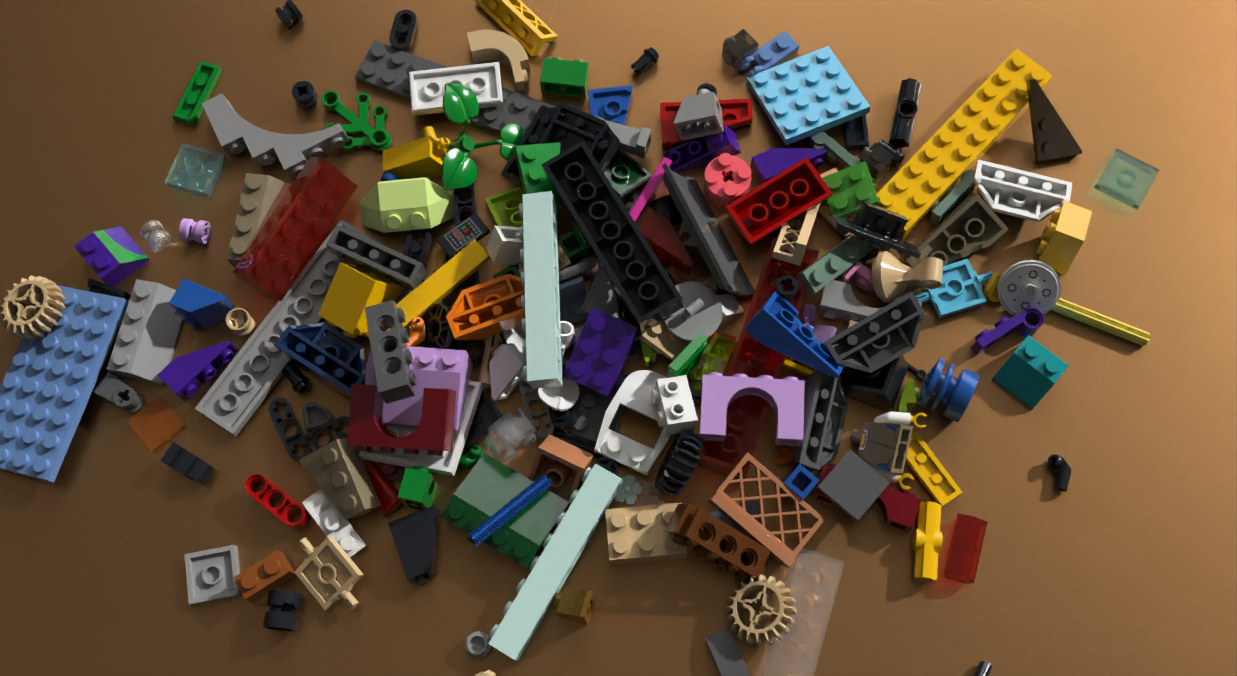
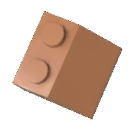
M549 434L538 447L528 478L536 481L541 475H545L552 482L548 490L569 502L573 492L576 489L580 490L583 484L582 477L590 467L594 455Z

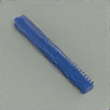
M541 475L539 479H536L530 486L511 499L509 503H506L507 505H504L495 514L490 516L488 520H485V522L469 533V537H467L469 542H472L475 546H478L477 544L480 545V542H483L482 540L485 541L487 536L490 537L489 534L492 535V532L495 533L494 530L500 529L499 526L502 527L501 524L507 523L506 521H509L508 519L511 520L513 515L516 516L518 511L521 512L520 509L523 510L527 504H530L529 502L532 503V500L534 501V498L537 499L536 496L539 497L543 491L548 490L551 485L550 483H552L551 480L547 479L545 475Z

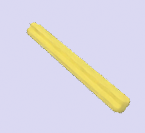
M1059 298L1051 309L1142 346L1149 342L1151 336L1149 332Z

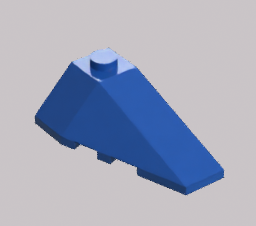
M775 291L752 317L745 330L748 331L751 338L759 341L764 346L837 378L844 366L835 362L825 343L822 341L818 342L815 339L814 329L809 324L804 326L796 317L799 312Z

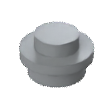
M480 631L471 633L465 641L467 653L474 658L486 656L491 649V645L488 644L490 638L487 634Z

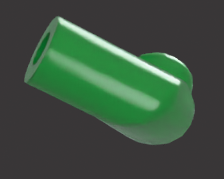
M472 445L469 451L461 454L458 466L469 468L476 464L483 455L481 446Z

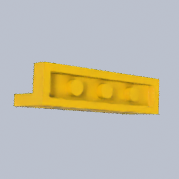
M474 0L511 37L516 39L531 56H537L544 43L554 42L558 37L521 0Z

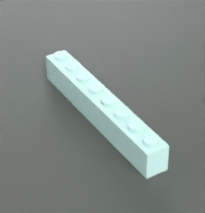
M552 191L522 194L523 204H519L520 217L523 218V226H520V237L524 241V248L520 249L521 262L524 263V271L521 272L522 286H525V294L521 296L523 310L525 309V318H522V330L526 333V342L522 343V350L527 363L526 366H523V377L533 389L562 386L556 200Z
M597 464L592 469L589 467L584 473L582 487L580 490L576 489L571 495L569 509L567 512L563 511L558 517L556 531L553 535L550 533L546 537L542 545L545 548L540 557L536 556L529 567L532 570L527 579L523 578L516 588L518 595L513 602L509 601L502 612L504 615L500 625L497 623L494 625L488 636L491 638L488 643L489 645L516 661H519L555 600L557 593H559L605 515V509L609 508L623 484L622 478Z

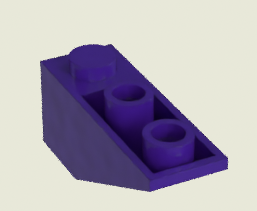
M723 124V133L694 138L664 153V157L672 160L670 169L675 173L707 166L713 159L723 153L733 156L741 153L735 133Z
M771 148L752 157L750 168L761 185L805 157L809 159L815 169L819 168L825 161L827 151L826 149Z
M228 340L176 357L157 375L185 401L196 394L198 388L206 380L213 378L223 364L230 362L238 350Z

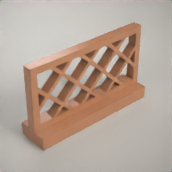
M746 453L715 492H712L706 499L748 537L769 549L772 554L771 556L784 567H790L794 563L797 554L825 520V518L749 453ZM747 461L755 467L756 478L743 479L742 467ZM760 472L764 474L766 477L760 478ZM738 473V479L732 480ZM761 480H771L774 483L775 495L762 496ZM756 481L758 496L744 497L743 482ZM739 482L740 498H730L723 490L729 483ZM779 488L786 494H780ZM789 496L793 499L795 511L782 512L780 497ZM776 497L777 513L764 514L762 498ZM758 499L759 514L750 515L746 512L745 500ZM740 500L741 506H739L735 501ZM799 505H800L804 510L799 511ZM801 513H809L816 519L810 528L801 529ZM795 514L796 529L783 530L782 515ZM777 516L779 531H768L765 528L764 517ZM756 517H760V523L755 519ZM797 532L798 543L791 550L785 545L784 533ZM773 534H779L780 540Z

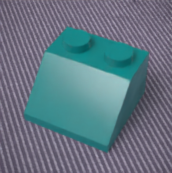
M1028 335L992 380L1032 410L1069 365Z

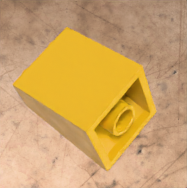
M340 262L318 315L326 319L325 323L331 327L343 329L342 333L351 338H356L357 336L367 337L364 333L368 328L365 307L390 300L395 301L404 287L359 266Z

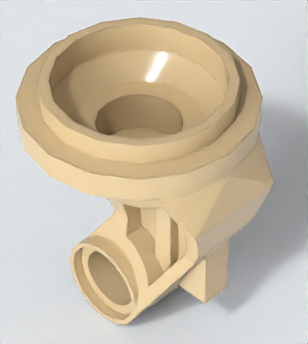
M889 250L879 252L872 266V281L877 297L884 303H892L897 296H904L911 291L915 294L920 289H936L941 287L943 261L939 258L927 257L923 258L916 267L911 268L902 264Z

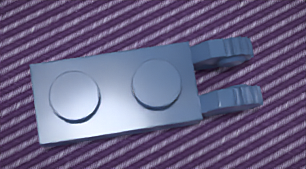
M783 31L742 60L738 65V69L744 71L754 64L756 67L746 76L751 78L759 72L779 65L799 50V45L786 31Z

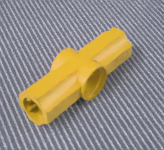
M927 501L920 503L917 513V527L913 534L912 550L915 551L913 579L922 582L937 581L938 555L941 553L943 536L942 532H940L941 504Z

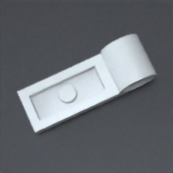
M321 488L302 501L325 535L333 537L350 558L367 546L350 522L341 515Z

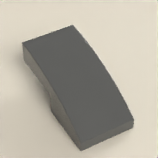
M729 628L705 637L720 676H750Z

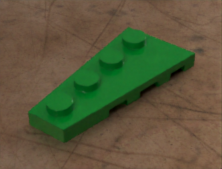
M560 142L515 146L514 155L524 194L552 191L557 205L558 231L560 198L545 176L541 164L560 154Z

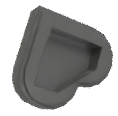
M309 402L303 407L305 429L308 433L334 420L331 411L322 408L316 402Z

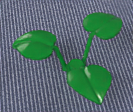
M457 83L445 84L443 110L450 121L458 124L465 121V124L461 131L457 133L458 138L451 141L450 150L443 159L442 181L444 190L450 191L465 188L475 181L477 177L476 164L472 159L467 158L468 154L474 149L501 144L500 154L505 160L509 161L515 146L519 144L526 132L517 124H508L500 131L501 140L475 144L474 140L470 136L464 135L470 124L469 118L478 115L479 103L471 90Z

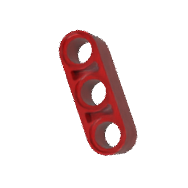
M253 474L246 479L244 485L246 492L295 531H301L308 527L310 523L309 513L261 474ZM261 482L264 483L263 489L255 493L256 485ZM282 497L281 505L274 508V500ZM297 512H301V518L297 522L292 523V516Z

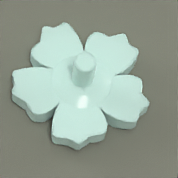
M629 474L622 478L623 484L614 499L616 502L623 503L625 500L627 505H634L637 500L636 495L642 494V487L638 482L634 483V476Z

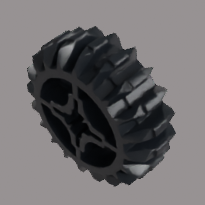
M687 430L680 431L671 443L655 478V487L661 493L676 497L687 485L699 461L698 459L704 444L703 439L696 433Z

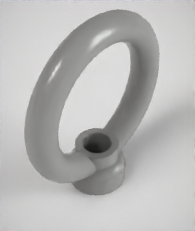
M589 256L583 258L579 263L559 271V285L571 277L595 275L596 270L599 268L598 262L594 257Z

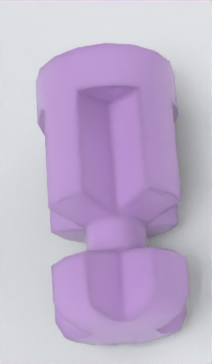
M813 304L802 305L800 321L804 322V326L810 325V323L815 321L817 307Z

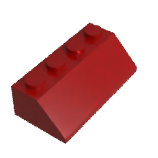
M805 157L727 205L726 210L729 219L739 234L750 245H753L833 196V193L809 159Z

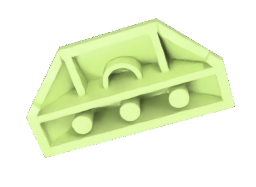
M426 177L378 182L359 204L363 226L383 233L432 228L455 217L453 193L445 191L441 186Z

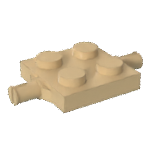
M306 537L301 539L297 545L303 550L306 557L294 573L324 610L331 609L341 599L350 610L356 608L359 602L350 591L364 574L333 537H327L315 548Z

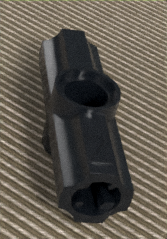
M908 78L901 81L889 144L895 148L902 149L909 147L921 88V83L916 79Z

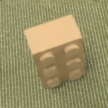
M682 502L605 509L610 566L686 559V545L676 544L671 540L672 536L664 532L677 505L682 504Z

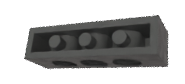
M338 224L326 243L327 248L333 255L411 291L421 284L427 273L423 263Z
M394 300L365 307L378 393L386 404L415 396L414 386L417 385L414 371L410 369V364H413V358L406 346V343L410 341L406 328H403V322H406L402 307L398 308Z

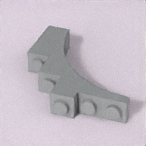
M222 93L202 103L221 147L229 156L239 154L248 148L252 158L260 168L271 165L275 160L279 159L283 169L291 179L301 177L311 170L312 167L309 161L318 159L324 153L332 149H338L349 141L340 124L307 134H281L261 129L241 118Z

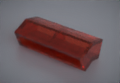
M957 514L944 571L945 578L964 584L974 583L987 521L974 516Z

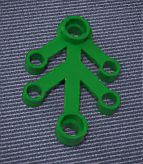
M329 90L323 93L321 101L325 109L336 111L351 123L341 125L346 134L363 132L368 136L354 139L347 136L348 142H352V145L345 146L346 143H344L342 147L346 152H352L356 147L371 146L375 151H383L391 146V135L385 131V119L388 114L384 106L377 105L373 108V115L376 119L375 130L369 126L368 107L371 105L369 94L362 92L357 95L356 100L359 105L358 117L341 103V99L336 91ZM364 98L367 99L366 102H360ZM379 111H383L382 115H377ZM330 123L325 127V129L332 127L336 124ZM381 139L384 140L382 143H377Z

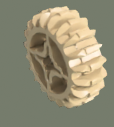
M30 276L28 279L22 278L20 284L14 283V288L7 290L8 295L6 298H1L4 302L0 306L2 312L0 314L1 324L9 333L25 340L27 338L34 340L37 336L43 337L45 331L51 332V327L58 325L57 319L63 317L61 311L66 308L63 304L66 300L62 295L63 291L56 283L41 276Z
M760 574L758 581L750 577L749 584L741 580L742 588L740 590L736 587L733 588L736 596L728 597V600L733 604L726 607V611L731 613L727 617V621L733 623L731 630L738 632L737 637L741 640L746 638V642L750 645L756 641L758 646H763L764 640L769 645H773L774 636L779 641L782 640L780 633L782 631L790 633L786 625L787 623L795 624V620L790 615L797 613V610L791 607L796 603L793 597H789L792 593L791 590L784 588L785 584L781 580L776 582L773 576L766 580V577ZM759 593L755 599L749 600L751 596ZM773 593L779 599V612L772 608L773 600L771 597ZM764 606L769 612L764 611L758 614L753 608L759 609ZM744 609H747L750 612L749 621L751 623L749 628L746 626L743 619ZM774 621L770 626L763 628L766 622Z

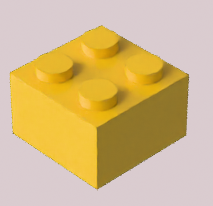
M1066 201L1063 202L1060 209L1055 208L1050 219L1052 223L1049 226L1046 225L1041 235V239L1044 240H1041L1036 251L1037 254H1040L1038 261L1049 265L1054 271L1065 275L1085 240L1092 211Z

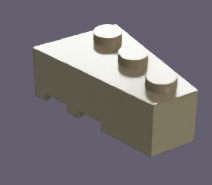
M347 438L336 439L298 461L345 519H350L373 511L380 507L381 503L364 462L359 456L360 452L356 451V446L347 445Z

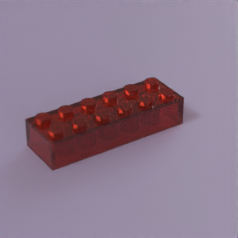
M310 157L233 270V273L268 299L282 301L357 188V185L325 158Z

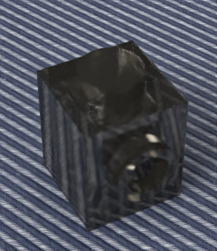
M742 29L734 36L730 35L723 42L722 58L727 65H732L735 70H738L739 63L758 50V43L745 29Z
M877 142L870 148L868 146L864 148L858 156L860 162H866L871 178H874L875 182L889 170L894 158L892 154Z

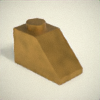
M563 587L562 593H557L553 608H557L556 613L558 616L587 624L594 603L593 592Z

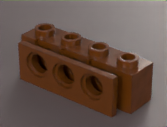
M689 504L677 505L664 531L672 536L671 540L676 544L690 546L693 548V554L703 559H706V557L714 561L713 565L723 571H732L735 573L733 576L735 579L743 580L748 583L750 577L758 581L759 575L763 574L772 555L769 549L703 509H696Z

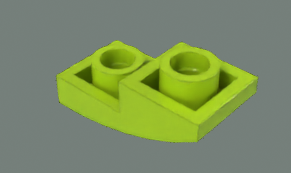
M909 379L904 386L895 412L910 413L912 416L911 411L907 410H912L916 402L919 401V388L915 387L914 379Z

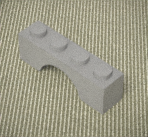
M832 280L823 288L818 313L823 314L824 317L829 319L840 318L849 323L850 320L859 322L882 308H871L861 304L853 295L850 284Z

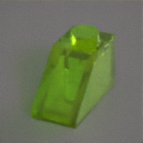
M715 333L703 352L695 378L702 381L703 375H708L710 372H718L724 376L738 342Z

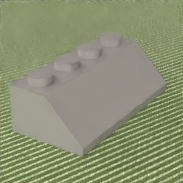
M136 279L107 367L116 377L164 386L165 382L157 374L172 361L183 325V318L177 316L174 313L176 310L169 304L176 292L175 289L160 283Z

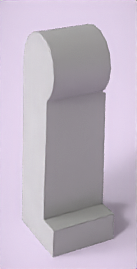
M605 121L621 142L617 150L642 158L646 157L651 143V129L642 127L640 130L615 122Z

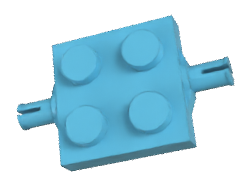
M968 259L943 266L941 287L926 289V292L914 296L918 301H922V303L930 301L934 305L940 319L984 305L986 299L982 292V284L988 283L993 273L989 271L988 273L977 275Z

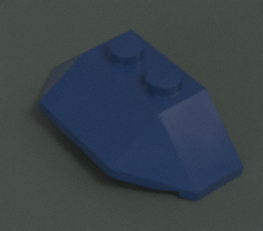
M325 322L299 326L290 325L274 344L278 350L300 368L340 393L351 396L352 384L362 385L365 382V348Z

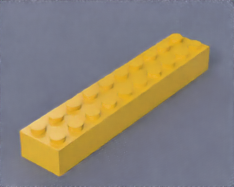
M1016 48L877 193L880 202L879 207L903 215L908 219L898 239L904 240L930 213L932 206L937 201L940 202L945 197L946 192L960 181L961 175L965 171L970 170L1029 108L1026 80L1036 79L1042 90L1045 91L1053 77L1051 73Z

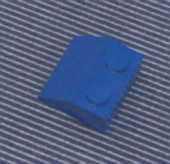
M184 278L169 302L176 310L174 313L183 318L185 324L196 328L198 325L206 329L225 322L228 312L235 308L225 295Z

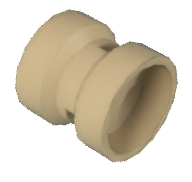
M234 308L228 312L226 324L236 336L247 338L254 333L256 322L245 309Z

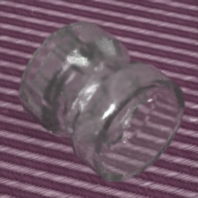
M159 220L147 222L139 231L141 237L148 241L149 248L155 253L166 250L173 242L172 237L168 232L164 231V227Z

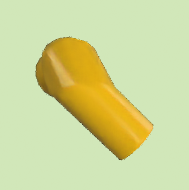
M432 126L423 128L424 137L431 136L447 149L450 148V140L446 137L445 139L443 137L440 139L436 138Z

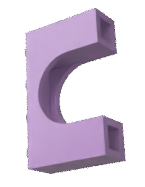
M710 372L708 375H703L699 437L703 441L724 442L726 436V415L729 405L738 397L756 395L768 401L774 409L776 416L775 445L801 446L804 429L805 381L798 380L797 377L773 379L769 375H760L758 378H750L746 374L723 376V374L718 372Z

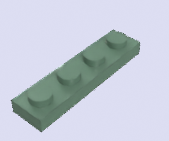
M852 234L798 273V276L810 295L814 294L878 247V245L871 240L869 242L861 241Z

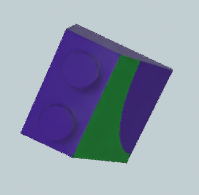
M122 227L94 231L74 246L96 274L107 285L112 287L118 285L150 260Z

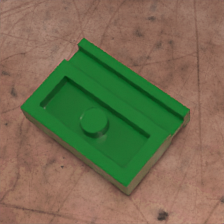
M699 333L678 355L667 369L668 378L687 376L706 356V341L708 340L706 336Z

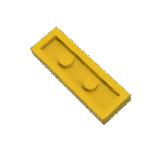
M917 431L911 435L906 463L935 502L943 507L963 492Z

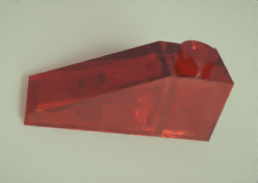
M648 207L636 222L639 230L654 253L691 276L694 263L670 221L660 210H653Z

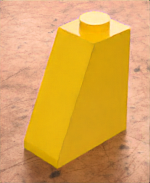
M431 136L383 150V171L392 173L401 179L442 176L443 159L449 149Z

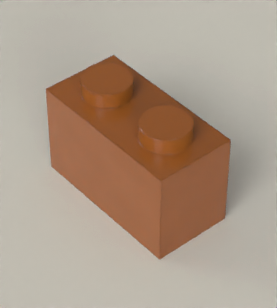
M276 550L233 577L244 599L254 604L267 596L269 590L280 588L296 578L297 575L294 573L295 570L288 557L280 550Z

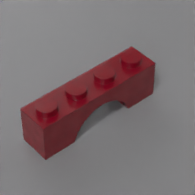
M834 464L823 465L812 498L836 506L817 489L836 466ZM888 485L874 502L882 512L885 525L908 533L913 528L922 499L916 498V495L910 491L901 490L899 492L891 489L892 486Z

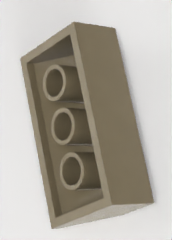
M246 173L227 255V260L235 270L281 274L299 190L297 187L269 175Z

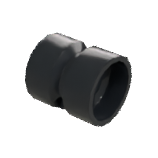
M269 590L267 606L270 610L265 613L263 628L296 632L299 620L296 611L301 609L303 595L291 591Z

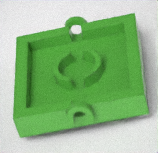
M865 161L822 177L833 193V196L826 199V204L830 207L831 214L844 219L856 215L864 201L880 206L875 190L877 185L874 178H871Z

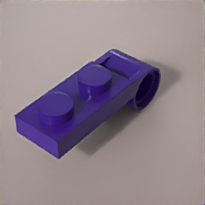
M1028 308L1010 319L1004 317L994 324L995 328L988 332L985 329L976 335V341L971 348L978 355L1016 330L1023 336H1032L1044 323V315L1039 309ZM1025 319L1032 320L1035 326L1027 324Z

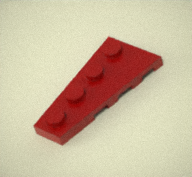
M751 98L718 100L722 109L723 124L729 129L752 123ZM682 102L660 103L662 148L692 140L681 141L674 126V120Z

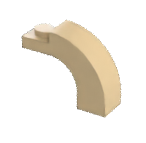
M496 30L467 32L473 62L497 60L505 63L513 73L517 93L526 92L525 83H529L527 72L530 71V65L522 45L510 35Z

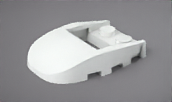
M649 370L635 371L627 376L605 412L594 452L612 458L620 464L649 476L651 467L657 459L661 458L675 434L665 435L663 429L655 448L652 449L610 430L609 426L620 404L657 420L659 409L658 405L652 401L651 391L655 389L657 379L668 377Z

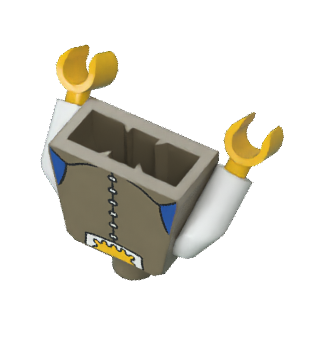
M890 411L877 416L873 422H866L863 431L854 429L851 433L850 441L853 444L859 445L858 456L864 459L868 465L889 482H899L903 489L908 490L911 486L905 485L902 480L906 477L914 480L912 474L903 473L913 426L909 425L913 423L918 428L925 427L926 425L917 424L916 418L918 416L927 417L925 413H918L915 416H911L910 413Z

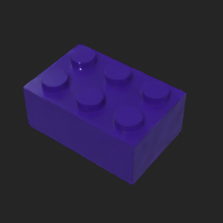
M592 308L562 376L601 394L610 396L639 328Z

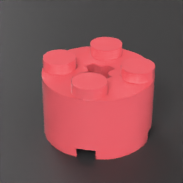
M723 153L707 165L704 173L703 187L706 199L713 206L726 209L727 205L747 194L750 190L751 169L741 158Z

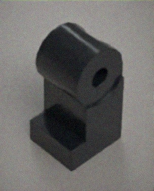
M175 442L171 444L160 460L201 485L205 484L215 469Z

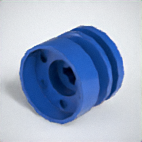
M939 358L937 363L929 370L922 384L918 405L925 407L929 398H931L933 401L929 410L934 411L942 403L944 404L942 416L959 422L971 400L980 375L963 369L958 377H954L955 364L951 363L946 372H943L942 369L946 360Z

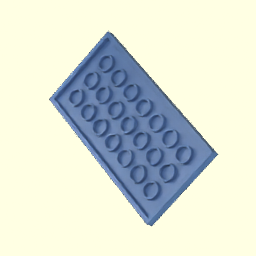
M57 285L63 291L62 295L66 299L63 302L66 308L61 311L63 317L58 318V325H53L51 332L45 331L43 337L37 336L34 340L28 338L26 340L21 339L0 386V470L54 483L126 312L129 301L124 298Z

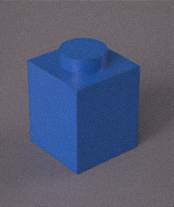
M801 464L793 466L781 482L804 500L818 483L819 479Z

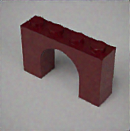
M352 384L347 445L356 446V451L371 452V447H380L379 452L395 453V448H404L403 454H419V449L428 450V455L443 456V451H452L456 391L424 388L422 416L419 425L409 435L397 437L385 426L383 420L384 400L378 393L377 386Z

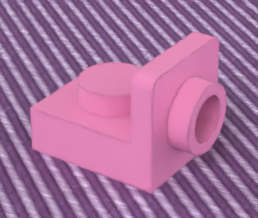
M859 261L854 267H849L841 275L843 278L842 282L850 284L854 279L857 286L862 290H868L870 293L875 291L872 271Z

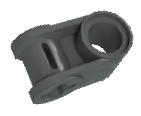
M110 372L105 375L94 390V393L129 413L139 412L144 406L143 396Z

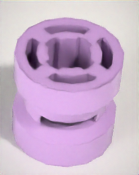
M182 219L179 226L181 241L190 242L195 240L201 244H206L209 241L211 226L208 221L199 220L194 222L193 219Z

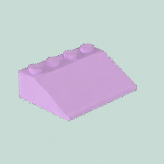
M407 346L413 358V364H410V369L414 371L417 385L414 386L415 396L388 404L384 402L383 420L385 425L417 428L422 416L424 388L450 389L456 391L453 431H458L473 367L466 350ZM370 350L366 365L365 385L377 386L372 351Z

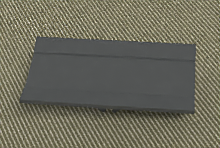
M666 163L662 165L665 171L663 182L683 218L678 237L682 238L685 234L688 240L683 241L682 245L692 246L691 249L697 255H702L720 289L745 298L756 296V292L696 179L687 176L683 177L671 171Z

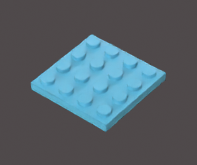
M829 46L759 72L751 78L747 77L748 86L785 145L870 113V105Z

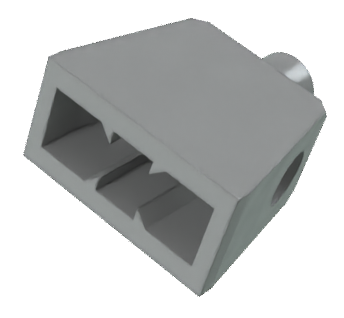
M700 89L697 95L685 97L682 100L674 120V126L681 141L723 133L722 109L714 92Z

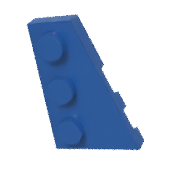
M633 85L588 90L591 115L600 117L605 121L625 125Z

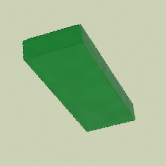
M203 61L199 62L172 115L174 121L195 127L204 109L202 103L209 99L223 71L220 66Z

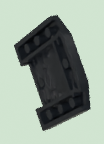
M558 104V107L547 108L546 105L540 106L517 146L560 142V153L584 141L602 171L605 172L621 142L605 120L567 104ZM513 152L501 175L515 186L523 189ZM560 200V206L564 207L563 203Z

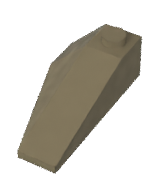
M970 193L916 246L921 253L920 257L910 256V258L905 257L904 259L912 268L916 267L923 258L927 257L939 258L943 261V266L977 250L991 246L1009 229L978 194Z

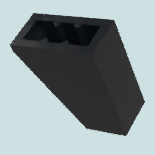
M437 505L388 523L406 578L411 584H424L431 580V576L436 575L441 511Z

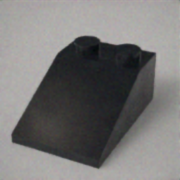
M901 355L872 373L844 366L840 373L842 380L840 383L847 396L871 405L893 409L906 375L908 364L904 356Z

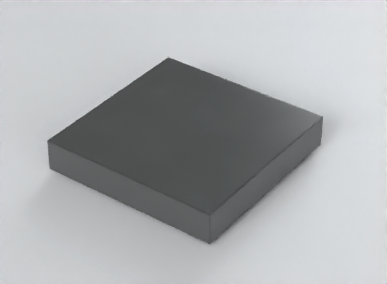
M849 450L817 489L858 522L890 482Z

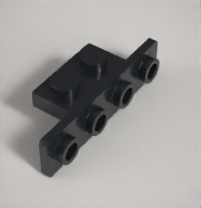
M864 201L853 222L833 214L830 218L835 229L842 234L852 233L864 242L871 240L876 242L879 247L885 250L895 249L900 255L910 258V256L919 258L921 255L915 245L898 239L908 222V219L903 215Z

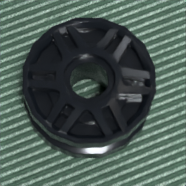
M433 304L428 308L423 316L425 324L423 347L461 350L466 340L454 339L446 318L453 306Z

